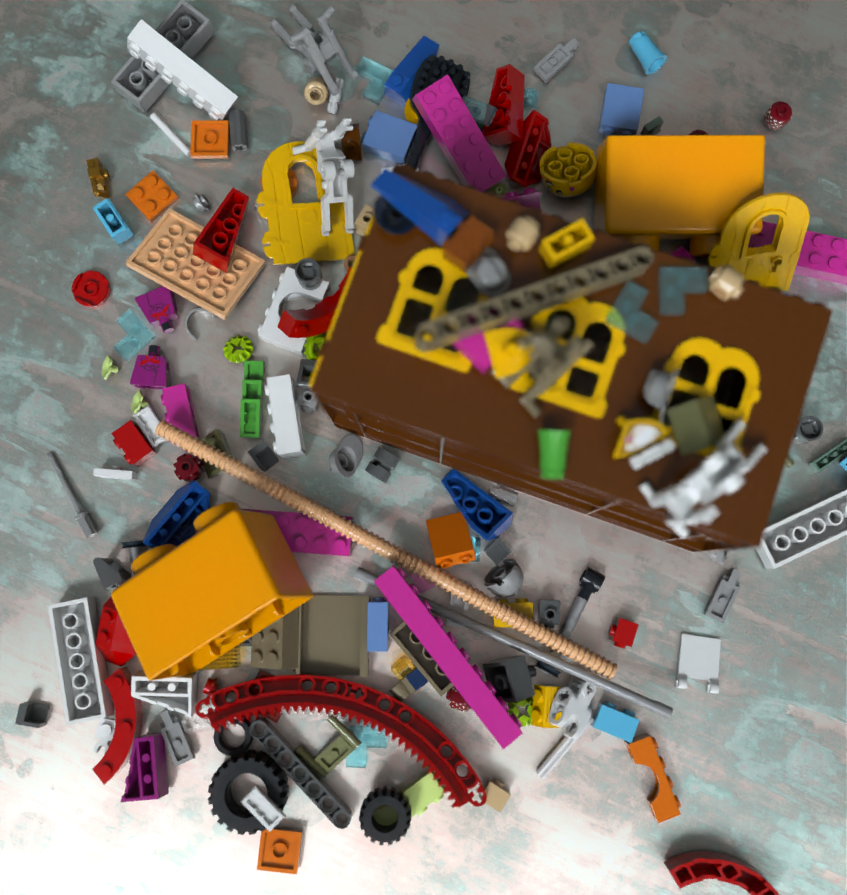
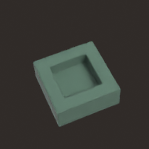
M658 116L645 124L640 134L657 135L661 131L660 128L664 121Z

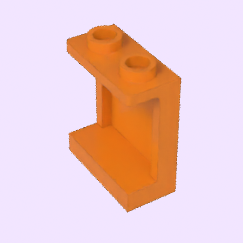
M461 512L425 520L436 566L439 569H446L458 564H467L476 559L466 519Z

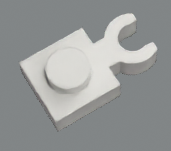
M107 717L99 719L95 738L100 740L94 747L95 753L99 752L100 746L105 747L104 755L107 752L114 735L115 719Z

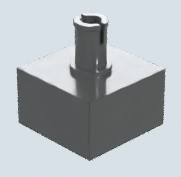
M525 655L499 658L482 664L486 681L489 680L496 689L495 696L497 698L501 696L506 703L518 702L535 695L531 677H535L537 672L533 665L527 666Z

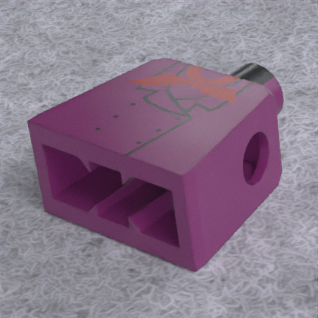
M162 286L135 297V301L154 328L161 326L163 333H170L174 330L171 321L178 319L179 314L173 291Z
M149 345L148 355L137 356L130 380L131 386L158 390L171 387L170 362L166 357L160 356V346Z

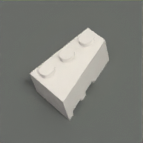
M138 670L131 678V696L154 705L158 704L167 707L168 710H175L192 718L196 713L198 672L186 676L149 681L144 670Z

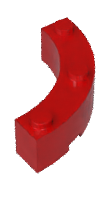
M349 267L347 274L338 286L339 289L334 295L327 296L315 304L314 308L308 310H283L277 327L290 338H306L329 331L352 267Z
M127 666L119 668L103 681L112 696L116 715L115 730L111 744L103 758L92 768L104 785L113 780L127 765L131 757L134 738L140 736L142 728V701L131 696L132 674Z
M694 851L675 856L664 862L679 889L692 883L704 881L703 879H717L718 881L738 885L751 895H779L774 887L754 867L725 853Z

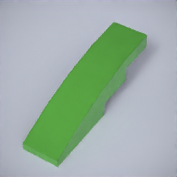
M244 361V380L242 381L240 407V437L260 438L265 361Z

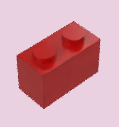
M132 420L111 433L115 438L113 440L114 444L119 449L122 448L125 452L123 456L130 465L133 464L139 467L157 454L137 423Z

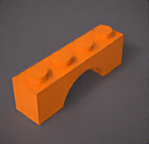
M644 733L634 737L632 743L624 741L631 760L635 764L646 765L653 771L655 787L647 798L653 818L658 823L681 815L679 811L681 807L677 795H673L671 790L674 786L669 775L666 776L664 772L666 765L663 758L657 754L658 744L655 738Z

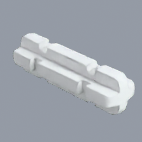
M336 77L334 79L339 93L335 96L332 93L330 94V103H328L327 107L330 114H336L342 94L341 90L344 86L342 78Z
M670 438L660 442V445L656 444L640 452V455L637 454L629 459L630 464L634 469H638L644 466V463L648 464L663 456L664 453L673 451L675 445Z

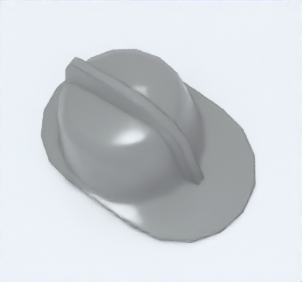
M487 248L466 272L476 288L486 296L496 297L501 295L508 289L510 284V274L505 263L491 248Z
M678 368L674 373L653 370L644 387L647 401L662 411L661 424L664 422L669 398L679 374Z
M350 434L345 436L339 446L329 455L330 472L341 474L344 477L353 476L363 456V445L357 436Z

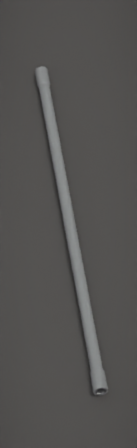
M358 567L354 578L378 587L374 583L378 576ZM418 595L421 600L426 599L432 607L430 611L649 709L651 712L668 720L672 715L673 708L649 699Z

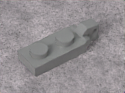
M573 38L567 44L564 42L562 44L559 43L534 66L533 71L545 83L548 82L575 55L574 51L578 48L579 42Z
M731 568L727 576H722L704 612L705 615L721 623L725 622L740 590V583L737 582L741 574L740 571Z
M166 709L160 712L163 720L160 723V731L175 767L194 759L195 754L181 720H179L178 716L174 717L171 710Z

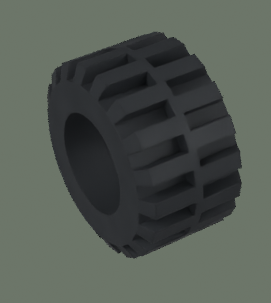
M383 786V789L375 788L374 792H369L367 797L364 798L360 809L359 822L361 823V831H365V837H370L371 842L379 841V845H383L384 842H387L388 845H392L393 841L397 843L401 840L402 836L404 837L407 834V829L410 827L411 805H409L408 798L403 796V792H397L394 787L392 789H387L388 786ZM389 805L396 810L398 818L393 824L384 826L374 819V810L378 806Z

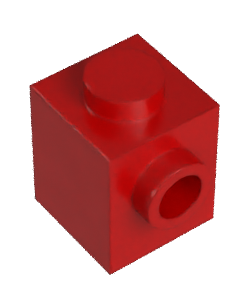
M616 617L615 623L610 625L608 635H610L609 640L614 641V646L623 649L626 646L632 647L639 624Z

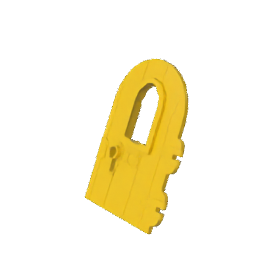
M302 141L289 142L277 147L266 159L262 170L263 192L258 194L256 202L258 205L264 204V206L257 207L260 216L267 219L269 231L264 233L262 243L270 244V246H264L263 250L268 258L273 259L274 265L298 263L305 258L313 259L316 262L345 260L347 256L355 255L352 233L347 234L345 231L344 202L329 203L330 236L323 237L321 198L325 194V189H322L321 183L324 180L317 170L316 148L312 151L293 155L292 147L305 144ZM303 162L312 169L315 176L318 202L292 204L288 172L294 163Z
M785 192L770 193L750 200L738 208L725 223L719 243L714 244L709 251V265L715 269L719 266L723 268L729 265L740 273L745 281L754 280L760 286L766 288L774 287L781 291H788L809 224L810 214L807 205L800 197ZM779 215L772 244L758 248H748L751 236L750 231L755 223L762 217Z

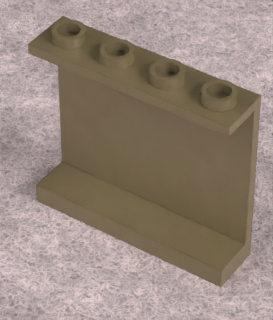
M313 595V598L299 606L297 668H293V671H296V675L369 676L367 618L370 596Z

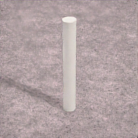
M152 113L150 118L186 156H189L191 149L156 113Z

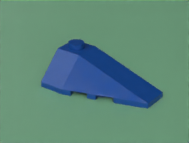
M423 36L385 82V96L405 107L407 100L410 98L411 86L418 68L430 55L437 57L439 44Z
M386 168L370 185L440 246L444 244L446 239L455 232L460 223L470 214L453 198Z
M452 469L441 480L442 485L470 527L485 540L489 541L500 537L512 525L513 512L457 470Z

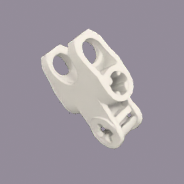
M572 676L568 686L561 688L553 700L548 718L549 723L560 728L563 726L564 736L574 740L578 738L591 717L592 709L589 704L596 692L597 686ZM563 712L561 718L555 720L556 714ZM576 723V730L569 733L572 724Z

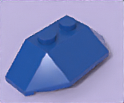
M194 480L178 489L152 519L143 543L151 549L165 544H172L178 547L196 534L194 528L195 519L210 508V492Z

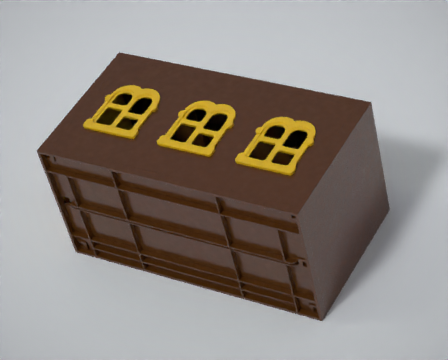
M394 164L392 172L453 198L470 213L465 219L466 221L471 216H474L494 230V241L488 248L493 249L498 254L510 274L508 289L501 295L638 247L650 249L646 244H635L629 242L625 237H614L608 235L604 230L590 229L595 237L591 247L550 269L539 252L541 242L577 221L569 222L563 220L559 215H548L542 213L538 208L521 206L515 200L506 201L500 199L494 193L485 194L479 192L473 186L466 185L464 187L456 184L451 179L437 178L428 171H416L407 164ZM373 214L365 235L361 237L355 262L325 342L322 341L318 352L319 358L308 385L311 389V394L333 427L694 553L760 548L830 322L832 309L826 308V305L823 303L805 301L799 295L781 293L782 291L778 288L760 286L754 280H744L741 285L744 287V290L736 299L730 297L728 300L723 301L710 291L708 287L710 283L708 279L716 270L714 267L695 264L688 258L680 259L674 257L667 251L650 249L654 255V260L641 276L519 319L524 324L526 332L534 333L539 330L544 332L549 315L555 310L562 309L569 311L575 318L576 326L572 339L576 335L582 339L584 330L593 322H601L608 325L612 332V341L603 364L580 358L572 366H577L599 375L593 397L587 399L566 391L565 386L572 369L571 367L568 372L564 373L557 380L555 386H551L543 395L539 394L533 400L542 412L537 418H534L527 408L519 402L538 383L529 378V373L525 372L506 389L499 380L490 374L493 366L483 375L460 351L453 353L438 348L429 352H422L415 347L414 339L396 332L407 299L413 298L432 305L434 310L430 320L450 314L445 311V305L454 282L462 277H470L467 273H463L455 265L445 260L443 245L440 246L417 225L409 233L394 235L381 229L376 223ZM391 214L392 217L399 218L397 214ZM529 216L538 223L540 237L529 251L519 250L515 252L507 245L506 230L516 218ZM456 229L455 232L451 235V237H453V236L456 234L457 229ZM433 265L440 268L443 272L444 282L440 293L436 296L412 287L416 273L423 266ZM574 281L577 285L582 286L579 282ZM553 289L556 293H561L558 289ZM480 292L476 304L487 301L492 296H486ZM531 296L534 300L540 301L538 297ZM510 304L511 307L519 309V307L516 304ZM425 334L423 339L428 341L432 338ZM560 338L557 339V342L561 346H565L567 343L571 341H566ZM695 354L705 358L709 364V375L706 384L698 386L677 377L673 390L680 389L697 395L700 399L712 397L721 371L728 367L737 368L738 372L727 406L724 407L715 403L718 415L723 416L721 424L724 433L728 432L734 422L741 419L746 426L732 441L734 446L745 458L760 443L764 445L767 451L750 470L742 474L746 480L740 487L729 494L723 491L720 496L712 499L709 503L707 502L706 505L699 501L691 508L692 511H696L697 509L700 510L713 506L719 514L711 518L712 521L707 524L701 521L697 524L685 525L684 527L690 532L686 537L682 538L665 522L669 516L673 515L665 505L653 508L639 487L647 482L656 494L671 486L679 485L691 471L693 472L694 469L701 465L705 458L717 450V445L681 456L672 428L663 423L662 425L668 433L650 447L656 444L660 445L661 441L670 438L675 445L673 451L664 453L663 456L648 464L644 463V466L638 469H634L631 466L629 459L637 454L640 455V452L619 458H614L613 456L623 431L617 423V419L620 416H625L627 420L648 418L660 423L662 411L649 403L644 393V387L650 373L653 370L674 373L677 368L680 370L684 358ZM537 430L571 431L564 479L541 478Z

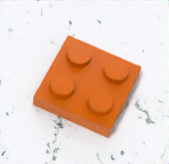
M192 120L191 158L229 159V121Z
M153 170L125 194L151 223L179 199Z
M274 827L270 832L268 829L262 831L257 870L297 875L303 830Z

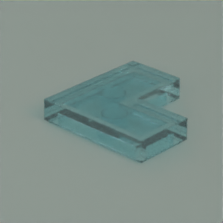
M363 56L356 68L359 77L369 81L362 96L364 99L379 106L385 95L384 84L393 71Z
M465 95L463 101L473 119L489 127L497 108Z
M660 267L658 270L659 315H683L685 313L684 293H706L708 291L707 268Z
M629 280L605 319V322L644 344L648 342L659 323L638 311L649 291Z
M131 309L116 320L119 326L127 333V336L118 342L114 349L126 362L156 338Z
M348 725V730L362 743L346 757V767L366 768L367 747L387 748V738H384L385 732L383 731L379 735L377 727L371 731V726L364 728V726Z

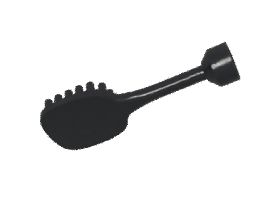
M430 55L421 63L414 77L410 90V107L418 117V126L415 141L406 163L414 170L418 166L424 147L432 132L412 98L448 74L464 103L466 101L471 74L463 69V65L455 64L453 59L448 61L443 56L434 57Z

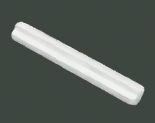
M592 716L590 717V719H589V721H588V724H587L586 727L583 729V731H582V733L580 734V736H581V735L584 733V731L589 727V725L594 721V718H593ZM576 723L569 730V733H572L576 730ZM564 736L536 769V773L541 778H546L578 738L574 740Z

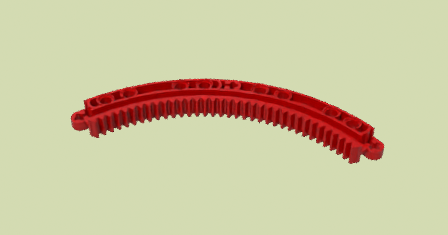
M316 675L272 676L249 680L209 694V697L199 701L195 707L198 717L209 719L211 727L218 733H221L222 726L228 730L229 723L235 727L236 720L243 724L245 717L250 722L252 715L259 719L260 713H262L264 718H266L268 712L275 716L277 710L280 715L283 714L284 710L290 715L292 709H294L295 714H298L300 709H302L303 714H306L307 710L310 709L311 715L314 714L315 710H318L319 716L322 715L323 711L326 712L327 717H329L331 712H333L336 718L341 714L342 720L349 716V722H352L355 718L357 725L363 721L364 728L370 724L371 731L377 727L379 735L384 731V738H388L391 735L392 743L398 740V747L405 745L404 752L411 750L410 757L417 755L416 762L423 761L422 768L429 767L427 774H435L432 780H440L437 786L445 787L442 794L449 793L446 800H453V804L450 806L451 809H458L468 802L474 807H480L487 800V794L472 766L457 747L434 724L411 707L390 695L359 683ZM305 681H311L313 686L309 690H304L302 684ZM330 683L337 686L336 690L332 693L327 692L325 689ZM253 686L260 687V691L256 695L250 694V689ZM348 687H351V692L357 693L358 690H361L363 696H360L359 699H356L355 694L350 693V697H348ZM229 693H236L234 701L228 702L226 700ZM382 700L390 703V707L387 710L379 707V703ZM212 703L215 707L214 710L212 707L209 708L206 715L203 712L200 713L204 704L208 707ZM408 712L411 715L410 721H402L400 714ZM448 746L452 752L451 756H443L441 748ZM458 766H464L467 769L466 776L461 777L458 775ZM476 785H478V788L475 790L476 793H481L483 796L480 798L481 803L472 800V798L474 797L473 791L470 793L467 792L468 790L473 789Z

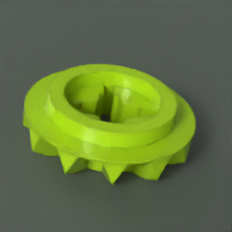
M238 334L236 337L231 336L228 342L225 341V347L223 348L224 356L233 363L244 362L253 352V343L246 335L241 336ZM240 345L241 348L243 349V350L237 349V350L235 351L234 347H235V346L238 347V346Z
M324 334L306 338L307 343L303 345L306 348L303 352L307 355L306 359L318 360V352L322 341L325 342L326 339Z
M532 697L508 703L510 708L508 710L509 714L514 713L523 726H529L532 722ZM528 704L526 711L529 716L522 714L518 717L520 711L516 705L524 707Z

